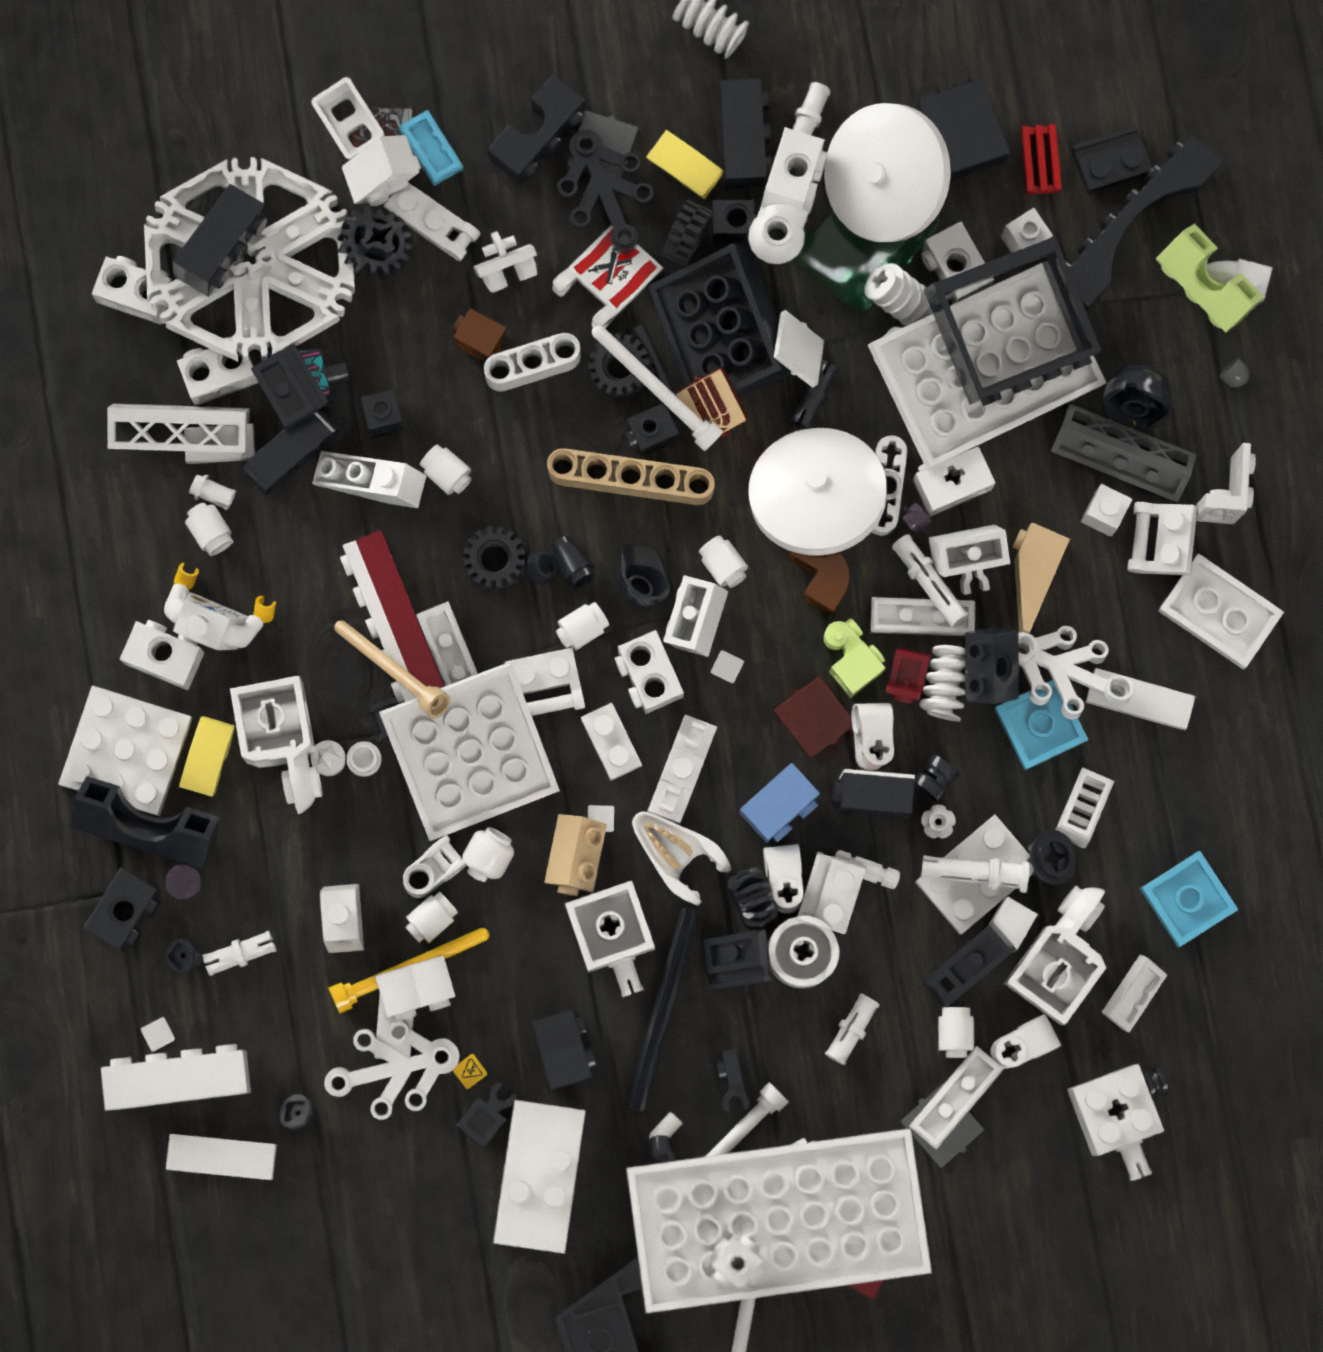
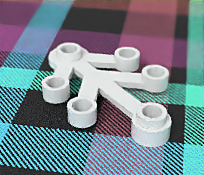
M1062 626L1057 632L1034 638L1029 633H1019V648H1023L1027 652V654L1019 653V666H1022L1031 686L1029 697L1034 704L1044 705L1052 695V688L1043 681L1037 665L1049 670L1063 700L1061 712L1067 719H1077L1084 709V703L1081 698L1077 697L1069 679L1104 694L1105 699L1111 705L1122 706L1130 700L1134 686L1127 677L1115 675L1107 680L1075 666L1087 661L1094 664L1102 663L1109 652L1105 642L1094 640L1089 646L1053 656L1044 652V650L1055 646L1063 650L1073 647L1077 639V633L1072 627ZM1060 635H1068L1071 640L1064 641L1061 639ZM1097 648L1101 650L1102 655L1094 654L1092 649ZM1035 690L1044 691L1046 696H1038ZM1111 691H1119L1122 694V697L1114 695ZM1074 704L1078 711H1071L1067 705Z
M402 1020L394 1021L388 1029L390 1039L394 1042L405 1041L423 1053L407 1057L377 1039L371 1030L361 1029L354 1036L355 1047L361 1051L369 1050L388 1063L352 1072L343 1067L333 1068L325 1078V1088L329 1094L342 1097L350 1092L352 1086L392 1077L382 1095L376 1098L371 1105L372 1115L376 1119L383 1120L390 1116L392 1104L411 1072L426 1068L417 1087L411 1089L405 1097L406 1106L410 1110L419 1111L425 1106L426 1095L438 1075L451 1072L459 1062V1051L452 1041L441 1038L431 1042L409 1029L406 1022ZM395 1025H402L405 1028L406 1033L403 1037L398 1038L393 1035L392 1028ZM365 1033L371 1037V1043L368 1046L359 1044L358 1036ZM443 1050L447 1052L448 1060L444 1063L437 1062L435 1059L437 1051ZM337 1076L342 1077L345 1080V1087L342 1089L334 1088L332 1085L333 1078ZM414 1093L420 1094L423 1099L422 1103L418 1106L412 1105L409 1101V1097ZM379 1102L386 1103L388 1112L382 1115L378 1114L375 1111V1105Z

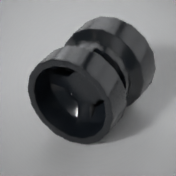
M932 754L926 762V769L915 776L914 786L930 799L939 802L945 794L946 786L954 783L960 774L944 759Z

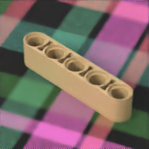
M557 449L549 455L547 460L550 479L555 484L561 486L692 505L707 503L712 498L714 492V478L712 474L705 469L572 449ZM560 460H566L573 467L569 473L559 474L553 469L555 463ZM593 465H600L605 468L606 474L600 479H593L588 475L587 471ZM627 470H634L639 473L640 479L634 484H628L622 480L621 476ZM669 475L673 478L674 485L668 489H662L656 485L655 480L658 476ZM700 479L707 483L708 490L702 494H696L691 491L689 484L694 480Z

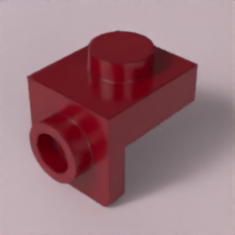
M897 648L886 693L893 694L892 699L904 703H913V699L920 700L923 695V688L925 687L931 655Z

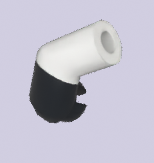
M671 1112L665 1116L649 1135L650 1156L656 1163L673 1162L675 1160V1153L671 1150L670 1137L683 1123Z

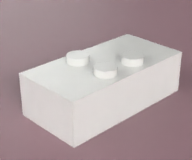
M515 1100L493 1243L565 1253L585 1110Z

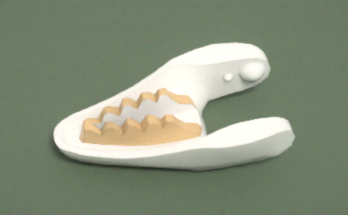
M639 812L634 816L632 825L641 845L666 885L680 898L697 906L702 902L697 891L689 890L688 885H684L679 880L682 870L696 856L707 855L710 861L716 863V868L720 872L728 873L731 870L724 852L710 839L653 813Z

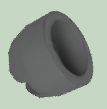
M1236 358L1220 373L1219 378L1230 387H1240L1248 381L1249 370L1240 358Z

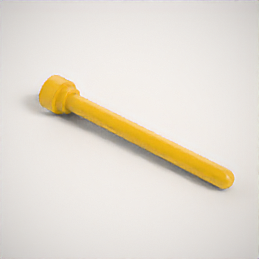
M479 928L376 975L444 955V959L449 958L488 940L489 931L485 928ZM376 975L353 985H350V982L343 985L341 982L329 987L339 1013L353 1008L352 1004L358 1002L357 998L379 989Z

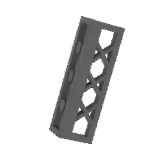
M1072 404L1068 406L1063 423L1051 449V452L1175 502L1179 501L1191 477L1197 455ZM1072 418L1077 419L1081 422H1084L1087 426H1083L1071 420ZM1109 432V433H1111V434H1114V435H1116L1119 439L1113 438V437L1109 436L1107 433ZM1138 445L1148 448L1150 452L1141 449ZM1170 458L1176 459L1186 464L1185 466L1180 465L1178 463L1173 462Z

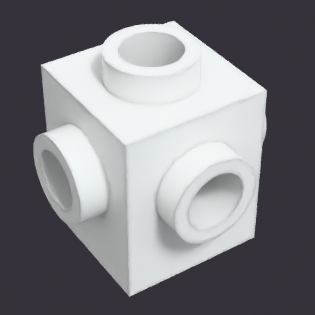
M734 1235L729 1241L723 1238L711 1253V1256L715 1258L711 1265L717 1270L713 1276L729 1289L734 1284L742 1289L745 1283L751 1287L764 1270L759 1266L763 1261L758 1255L761 1248L745 1235L741 1240L737 1239ZM734 1257H742L744 1259L745 1265L741 1270H734L731 1267V1261Z

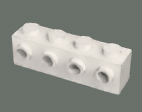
M237 1044L216 1046V1053L202 1055V1049H190L180 1051L181 1058L167 1059V1053L145 1055L146 1062L132 1064L131 1057L111 1059L109 1067H101L105 1110L111 1111L251 1093L247 1051L238 1050Z

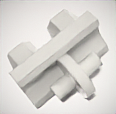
M496 231L491 233L493 244L483 247L482 250L485 257L498 253V257L473 266L476 275L479 278L482 277L485 285L492 293L508 286L502 269L514 265L520 281L537 275L536 264L533 258L537 254L534 246L530 244L506 253V249L517 245L514 236L501 240Z

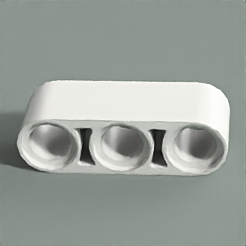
M560 333L494 354L485 362L486 382L493 390L506 391L575 368L580 361V343L572 334ZM567 345L573 348L574 354L569 358L563 359L556 354V350L561 346ZM529 356H537L542 360L541 365L535 369L527 368L523 362ZM497 366H504L509 370V374L503 379H496L491 376V371Z

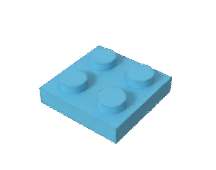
M1053 680L1047 682L1052 688V695L1044 705L1034 704L1030 700V691L1020 695L1019 699L1007 701L994 708L1024 771L1088 740L1078 718L1071 720L1063 716L1061 712L1063 700ZM1035 690L1038 696H1046L1044 691ZM1068 704L1067 707L1074 711L1071 704Z
M1201 851L1196 852L1140 888L1177 947H1181L1238 910Z

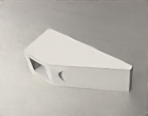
M321 451L312 484L388 504L418 508L426 475L406 463Z

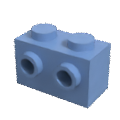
M791 763L739 810V813L766 843L772 838L779 842L793 829L789 823L795 817L800 815L804 819L818 806L814 800L818 798L820 793Z

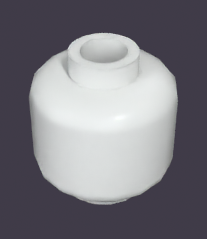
M490 827L486 831L475 832L463 853L464 862L469 867L467 873L482 882H485L487 878H501L514 856V849L510 845L512 840L502 832Z

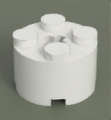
M798 916L788 919L777 927L768 942L769 968L781 982L794 988L816 986L829 977L837 965L839 959L837 939L830 927L818 918ZM805 943L808 945L807 951L812 953V957H806L803 961H799L797 959L798 954L793 950L794 947L799 948Z

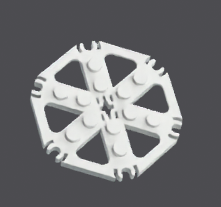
M255 157L251 158V166L247 170L240 169L237 158H233L231 172L228 171L226 159L160 196V202L156 201L155 211L164 216L160 219L147 216V225L144 224L148 302L150 301L152 310L159 306L167 307L168 309L160 314V321L162 324L166 323L167 329L237 362V351L239 348L242 350L244 362H248V353L253 349L261 352V359L264 361L268 358V347L272 349L273 356L280 351L283 352L290 348L292 344L298 346L339 322L340 316L343 317L345 313V307L338 305L336 301L338 299H345L351 302L353 293L355 294L353 263L348 265L344 263L348 256L347 253L338 252L339 273L334 278L290 258L326 237L334 239L339 248L343 242L337 240V236L342 230L341 226L344 220L347 218V210L343 209L337 213L332 212L330 209L337 205L338 198L336 195L332 196L331 190L262 158V167L258 171ZM229 184H232L264 203V189L269 185H277L306 199L307 205L264 228L258 237L253 236L247 244L248 250L246 253L249 256L257 255L255 257L256 263L253 265L248 261L242 263L244 257L239 263L234 262L228 270L229 276L225 284L220 289L215 288L209 297L179 279L169 284L162 281L160 249L167 243H173L182 248L205 217L185 209V206L189 201L214 187L226 189ZM269 289L310 307L314 311V318L285 336L275 335L271 331ZM234 290L236 332L232 337L221 338L195 326L191 322V315L195 311Z

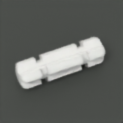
M842 850L837 851L835 857L866 866L863 877L865 880L873 883L881 882L882 886L894 889L898 884L900 878L898 870L889 867L884 869L882 868L883 865L859 856L853 858L850 853Z

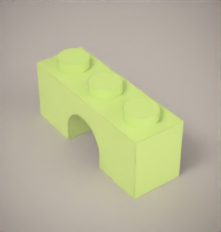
M1193 224L1182 231L1156 260L1161 264L1164 273L1168 277L1175 279L1185 289L1186 296L1206 311L1211 323L1218 328H1222L1226 333L1237 325L1265 297L1242 273L1234 277L1227 284L1218 283L1210 277L1207 271V261L1218 248Z

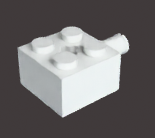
M632 881L565 903L588 973L606 966L613 968L622 997L631 995L627 980H630L634 993L644 990L633 960L636 959L635 956L655 950V946ZM606 918H610L613 923L619 922L620 924L616 928V934L610 936L607 931L601 932L600 930L604 926Z
M1139 1064L1127 1066L1068 1088L1069 1097L1092 1156H1099L1116 1149L1117 1152H1121L1130 1175V1181L1152 1174L1140 1143L1143 1142L1142 1139L1161 1133L1164 1129ZM1112 1101L1122 1106V1111L1119 1112V1119L1117 1116H1110L1108 1110L1113 1107Z

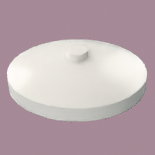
M881 103L867 106L851 115L840 126L829 146L825 162V186L829 202L840 221L850 231L862 238L876 242H896L911 238L927 228L943 207L950 184L949 153L937 127L920 111L901 104Z
M830 428L804 429L780 438L760 456L752 470L749 481L750 507L761 531L780 547L804 555L833 554L846 550L862 541L880 521L887 499L885 472L874 451L857 437Z

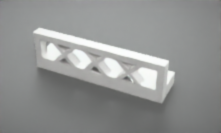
M112 404L108 407V449L246 453L247 424L250 422V408ZM116 422H130L139 433L131 441H116ZM137 422H148L149 424L143 429ZM155 423H164L174 434L166 442H156L146 431ZM172 423H181L183 425L177 429ZM189 424H199L208 435L200 443H190L181 432ZM206 424L218 426L212 431ZM223 425H239L238 445L225 444L215 433ZM143 436L148 442H138L137 440ZM177 436L183 443H171V441ZM212 438L217 444L205 443Z

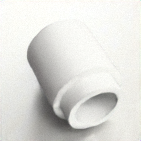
M435 445L420 462V466L425 469L424 474L448 495L454 491L460 494L471 482V478L468 476L471 469L448 448L442 449L439 445Z
M200 503L188 511L189 518L185 521V524L203 551L207 550L210 556L224 551L233 543L230 537L232 532L214 504L207 506L205 503Z
M721 535L708 541L699 550L703 557L701 559L702 563L720 587L728 585L730 588H733L746 578L747 575L744 572L747 570L748 565L730 541L724 540Z
M595 602L589 606L584 604L558 621L560 628L556 630V634L566 648L572 646L575 650H578L603 634V629L609 626V623Z
M439 892L434 897L430 895L406 917L410 923L405 928L419 943L423 939L430 943L454 921L452 918L458 911Z
M942 1008V1016L938 1017L939 1051H946V1058H967V1051H974V1017L970 1016V1008Z

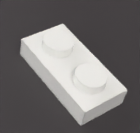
M612 703L581 717V721L610 781L642 766Z

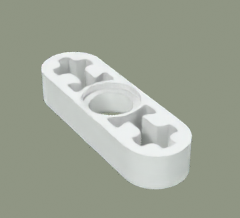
M897 436L882 438L875 450V454L884 468L887 464V454L882 453V450H887L888 445L892 444L895 445V451L900 452V455H895L892 469L899 468V473L892 469H884L885 477H890L895 481L896 490L894 493L887 495L886 502H895V506L888 503L886 509V517L891 518L892 522H886L885 527H879L878 522L871 531L880 536L890 534L895 529L899 518L907 447L905 442Z

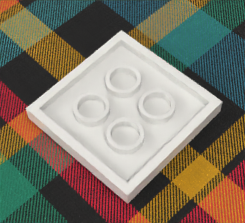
M92 686L58 784L79 791L86 776L120 786L124 797L133 807L160 817L193 718Z

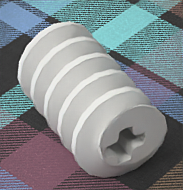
M681 0L673 14V19L680 21L684 18L683 27L685 29L694 27L693 34L699 38L705 35L704 43L709 46L716 42L715 52L720 54L726 51L725 59L728 58L743 40L749 22L745 21L739 26L735 25L738 14L734 13L726 18L725 13L728 6L723 5L718 10L714 9L717 0H708L707 2L704 0Z
M896 264L882 265L866 281L865 295L878 306H882L886 312L890 313L905 326L933 314L924 293L926 287Z
M953 645L935 646L932 653L939 659L930 660L929 666L936 672H930L926 675V680L933 685L923 688V693L929 699L920 700L919 706L931 716L960 722L961 718L952 712L953 709L964 708V704L956 700V696L966 695V690L959 686L960 682H966L965 674L962 673V670L965 669V648Z

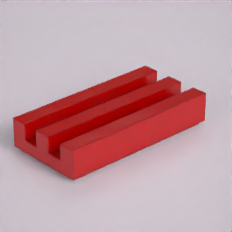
M1049 124L1048 127L1035 125L1032 128L1022 126L1021 140L1026 195L1060 193L1061 179L1056 124ZM1043 135H1048L1052 185L1047 184ZM1030 136H1035L1040 186H1034Z

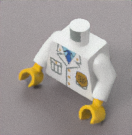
M181 563L174 578L175 584L164 607L166 617L173 623H176L173 629L175 633L215 650H235L246 647L263 627V623L273 620L276 602L274 601L270 606H264V596H259L255 600L253 615L246 616L189 592L194 587L199 570L196 568L193 574H188L183 571L185 563Z

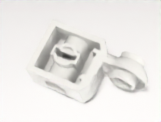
M784 129L758 216L749 228V244L751 250L759 259L771 264H782L791 261L800 253L804 245L805 234L803 228L808 213L810 214L818 186L813 181L820 182L828 152L822 151L824 139L792 129ZM775 228L781 229L786 237L779 241L773 240L769 237L768 232Z
M299 676L231 688L230 692L241 757L247 764L258 768L288 764V770L282 771L287 804L295 803L298 814H301L313 804L315 798L322 797L317 766L310 767L308 756L315 750L304 683Z
M1074 886L1057 910L1063 915L1055 926H1046L1042 929L1004 982L1006 986L1060 1025H1065L1106 969L1101 955L1076 935L1079 929L1086 932L1103 911L1105 905L1099 901L1104 895L1105 890L1091 887L1081 890L1079 887Z

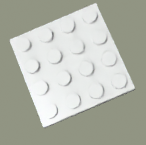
M511 661L440 688L450 696V705L447 711L438 718H431L420 709L418 697L379 712L429 841L560 791Z

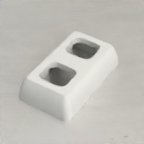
M348 77L341 79L311 101L340 150L349 160L377 138L384 136L383 130ZM349 99L355 107V112L339 122L334 117L332 109L342 101ZM365 125L371 132L372 138L360 147L355 148L348 136L357 128Z

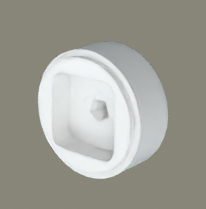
M327 740L318 743L314 747L315 750L311 753L310 759L312 766H317L319 774L334 776L343 770L346 764V754L338 743Z

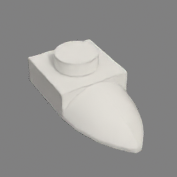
M1239 259L1238 262L1219 261L1207 264V271L1214 281L1221 284H1227L1234 277L1242 273L1265 297L1272 267Z

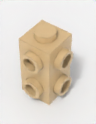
M558 814L544 883L558 886L557 893L578 897L579 891L593 892L607 824L582 816Z

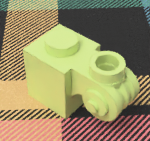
M851 618L846 622L838 621L831 623L826 628L824 634L826 647L831 650H843L844 657L831 667L829 673L850 698L855 696L885 670L882 664L885 661L884 657L875 646L871 645L868 647L864 641L862 642L859 637L863 635V632Z

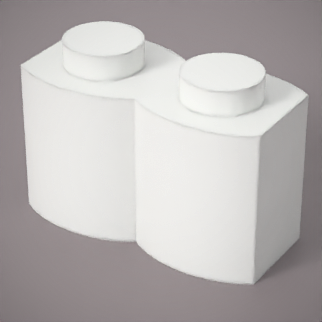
M444 955L375 976L387 1017L395 1015L396 1021L416 1016L415 1009L429 1005L430 1011L450 1006L449 999L456 997Z

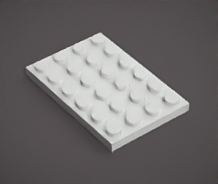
M1042 263L950 306L982 388L1077 351ZM933 314L868 344L926 469L938 465L1106 384L1093 355L1090 357L1092 363L1087 366L1073 370L1072 365L1061 368L1063 375L1043 382L1042 377L1031 380L1033 387L1013 395L1012 390L1009 389L1000 393L1002 399L984 407L981 401L970 405Z

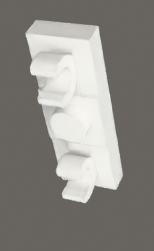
M688 715L684 716L650 803L649 813L677 824L681 823L717 726Z

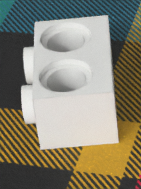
M106 256L92 291L95 301L99 304L161 324L160 314L165 312L167 307L159 306L152 310L150 301L148 302V299L142 297L143 292L147 289L146 270L136 267L137 263L126 257L117 256L115 260ZM160 269L162 281L166 284L171 283V279L168 278L169 274ZM115 277H127L125 285L121 288L110 287L111 281Z
M202 348L193 349L183 355L184 358L177 360L190 398L195 406L258 383L250 369L253 367L249 353L248 362H244L242 359L240 366L235 369H227L225 362L229 357L212 349L204 351ZM239 348L237 355L242 358V350ZM199 368L209 369V375L203 381H195L192 378L193 373Z
M656 630L618 646L619 656L614 659L621 676L628 675L633 687L628 689L636 708L642 706L645 714L683 698L684 692ZM636 650H644L648 652L651 659L648 664L637 666L631 661L632 653ZM651 681H658L663 685L665 691L659 697H650L644 690L646 684Z

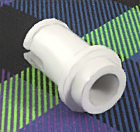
M197 474L189 493L195 495L194 499L197 501L201 498L227 511L234 499L236 490L209 480V476L206 474L203 477Z

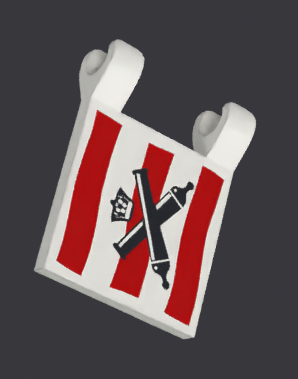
M612 225L572 265L554 279L552 290L558 296H563L578 280L605 305L592 319V327L601 325L605 329L663 270V267L639 245L629 254L616 252L611 245ZM625 232L620 233L618 236L623 242L631 239Z

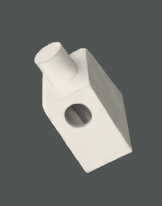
M359 884L323 887L320 891L323 940L328 952L338 953L364 950Z

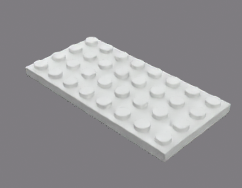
M911 1129L627 1168L646 1313L931 1273ZM734 1235L737 1239L741 1240L745 1235L761 1248L758 1255L763 1261L759 1266L764 1270L751 1287L745 1283L742 1289L738 1288L735 1284L729 1289L713 1276L717 1270L711 1265L715 1259L711 1256V1253L723 1238L729 1241ZM734 1257L731 1261V1267L734 1270H741L745 1265L742 1257Z

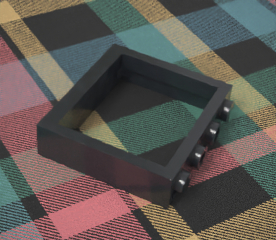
M1056 236L935 282L924 289L970 405L981 401L984 407L1002 399L1000 393L1009 389L1012 390L1013 395L1033 387L1031 380L1042 377L1043 382L1063 375L1061 368L1072 365L1073 370L1087 366L1092 363L1090 357L1101 352ZM1041 260L1077 351L982 388L946 296L1034 261Z

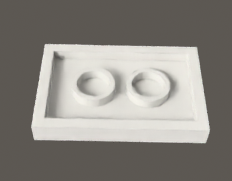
M1199 553L1191 563L1190 575H1182L1158 610L1243 670L1248 666L1284 613V611Z
M993 815L944 858L976 862H990V859L998 858L1003 863L1022 864L1029 859L1030 855L1000 819ZM1029 863L1030 877L1034 871L1031 863ZM920 877L915 881L959 935L963 934L1016 889L998 887L996 890H992L990 887H987V884Z

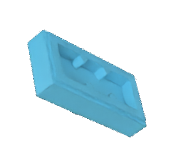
M428 110L399 126L401 135H406L411 151L417 156L420 165L433 186L463 170L462 163Z

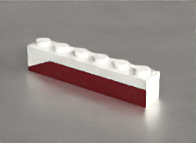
M377 531L342 545L346 555L340 557L347 576L355 575L359 585L353 588L360 608L367 605L371 618L365 621L372 639L379 637L384 648L381 651L426 687L443 688V682L382 531ZM398 681L391 683L398 703L417 698Z

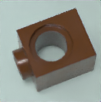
M471 308L466 316L460 315L451 332L455 334L453 339L456 347L484 362L490 356L498 353L507 337L506 327Z

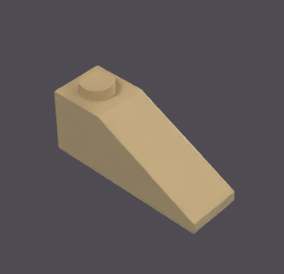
M1031 523L1027 531L1020 529L1012 547L1018 550L1014 564L1019 633H1030L1070 540L1035 523Z

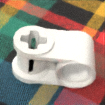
M890 703L854 704L851 718L856 762L864 770L874 771L886 765L894 756L892 706ZM873 747L874 752H879L880 757L876 758L875 754H870L869 749Z
M447 835L435 842L418 860L405 870L403 875L404 887L412 897L424 898L430 895L441 884L450 880L466 866L464 859L450 845V838ZM441 853H443L452 864H449ZM416 872H423L429 877V883L423 889H414L409 884L410 877Z
M792 844L763 848L766 877L777 904V910L786 914L795 912L800 907L803 899L802 865L799 845ZM784 888H789L790 894H796L793 896L791 903H786L784 897H778L782 895Z
M1043 1014L997 1039L991 1046L990 1056L999 1065L1007 1069L1038 1058L1061 1046V1043L1046 1014ZM1005 1045L1007 1047L1014 1046L1016 1052L1012 1054V1059L1010 1057H1002L1001 1052L1005 1050Z

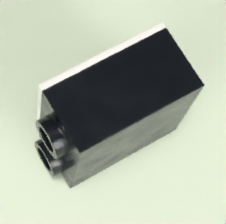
M844 769L839 781H835V785L832 787L831 805L837 806V815L907 820L912 814L915 775Z

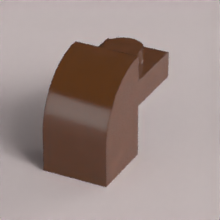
M789 551L787 559L815 575L802 599L832 617L842 601L849 584V568L846 560L840 552L828 554L824 558L821 555H804Z

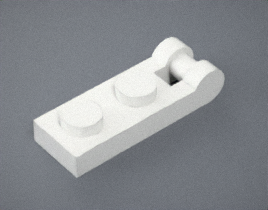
M410 183L407 187L395 191L384 205V209L387 212L391 213L393 211L397 219L404 221L407 226L458 261H461L466 255L465 249L470 242H475L481 234L473 225L464 222ZM453 229L459 233L455 241L447 238Z

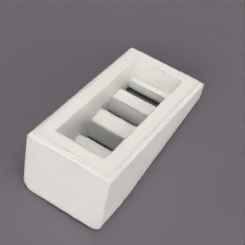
M1082 767L1055 830L1065 834L1072 844L1086 848L1114 781ZM1083 783L1101 790V795L1082 788ZM1079 796L1086 800H1089L1095 803L1096 806L1093 807L1084 802H1081L1077 800V797ZM1072 809L1090 816V820L1071 813Z

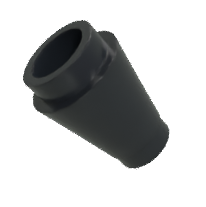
M569 536L561 537L552 544L551 548L554 551L566 584H570L573 589H578L595 578L596 573L593 570L595 565L571 541Z

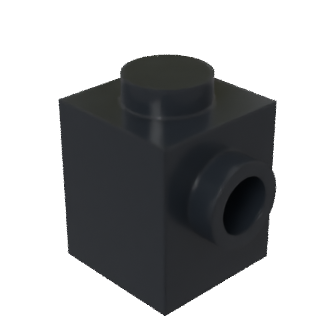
M664 403L628 418V430L623 432L630 449L634 450L637 448L641 457L678 441L679 434Z

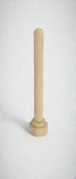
M342 620L336 622L334 626L335 631L418 697L419 706L422 711L431 718H438L447 711L450 705V696L439 687H426L348 623Z

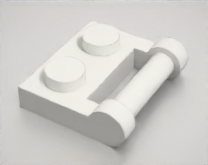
M1134 503L1133 513L1137 517L1132 559L1128 560L1127 571L1143 574L1190 575L1197 508L1194 505ZM1150 517H1159L1154 561H1146Z
M573 648L510 660L523 695L570 685L571 694L527 703L531 716L572 707L575 710L585 708Z

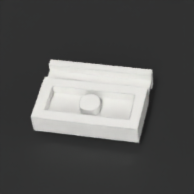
M817 852L798 916L818 918L825 922L832 931L845 934L866 866Z

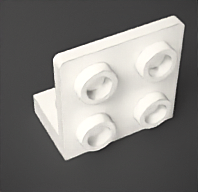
M1243 443L1231 456L1229 491L1222 489L1211 490L1210 494L1206 493L1196 504V521L1235 524L1245 514L1247 508L1252 507L1254 490L1253 487H1248L1249 474L1254 473L1256 457L1255 454L1250 453L1251 443Z

